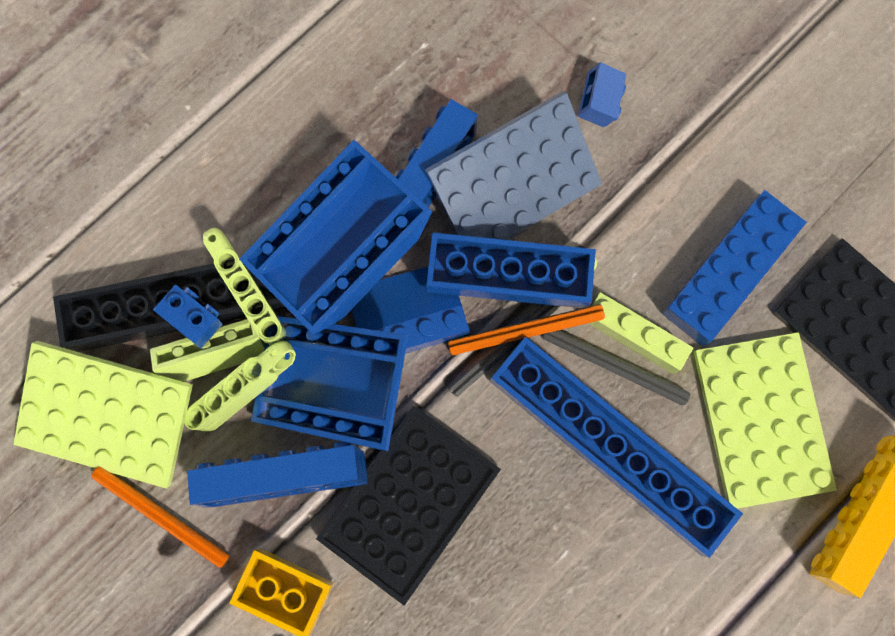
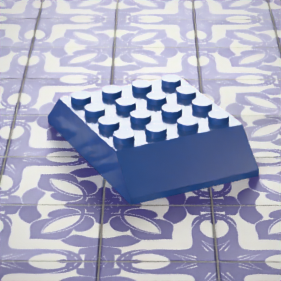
M353 140L239 260L315 335L342 320L419 240L432 211L358 142Z
M278 316L286 330L284 341L292 345L296 354L295 360L290 367L277 377L273 384L255 397L251 422L388 451L408 335L335 324L313 335L298 319ZM276 325L268 327L267 338L274 337L277 334L278 327ZM265 343L264 351L271 345ZM286 353L285 359L288 360L290 358V354Z

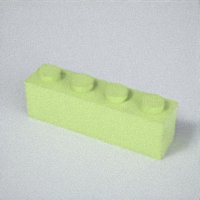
M600 292L591 306L601 304L604 309L605 319L588 324L671 374L681 371L693 350L692 346Z
M246 319L220 327L202 349L188 338L150 349L152 369L157 375L185 382L242 364L251 357H257L264 351L265 342L257 335L249 320Z

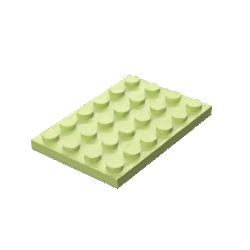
M799 332L700 349L693 352L725 498L736 508H743L837 491Z
M35 341L31 344L13 445L93 468L100 466L110 473L167 489L172 484L193 384Z

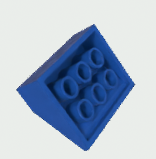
M428 267L379 280L352 309L356 328L408 335L405 354L448 342L452 339L469 336V327L459 296L427 292Z

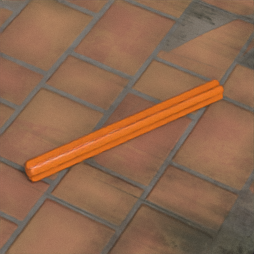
M598 304L448 341L449 351L452 355H457L524 339L525 337H533L605 319L603 306Z
M100 466L93 471L91 475L93 480L215 566L221 568L226 564L229 554L118 476Z

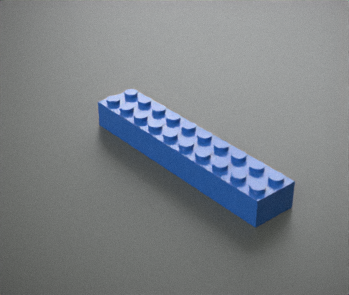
M527 337L521 341L492 376L490 382L700 556L710 558L743 515L741 511Z

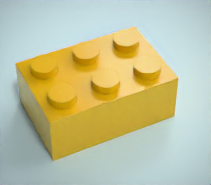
M259 548L254 550L229 604L296 636H310L334 582Z

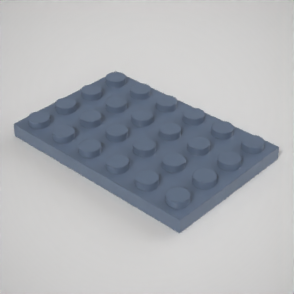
M563 91L425 169L456 235L501 240L513 237L602 185L569 97Z

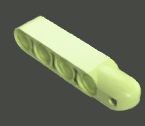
M210 228L203 233L204 245L213 257L217 271L257 335L269 345L284 341L286 337L285 327L247 267L239 260L240 257L226 235L218 228ZM235 259L232 268H223L225 261ZM249 281L248 289L238 292L237 287L239 283ZM256 303H263L262 312L253 315L251 313L252 307ZM276 325L278 327L277 334L274 337L267 338L265 335L266 329L269 326Z
M279 341L269 346L257 357L247 359L187 409L186 427L191 430H216L273 384L277 377L293 364L296 354L292 345L287 341ZM286 353L290 354V358L288 360L285 359Z

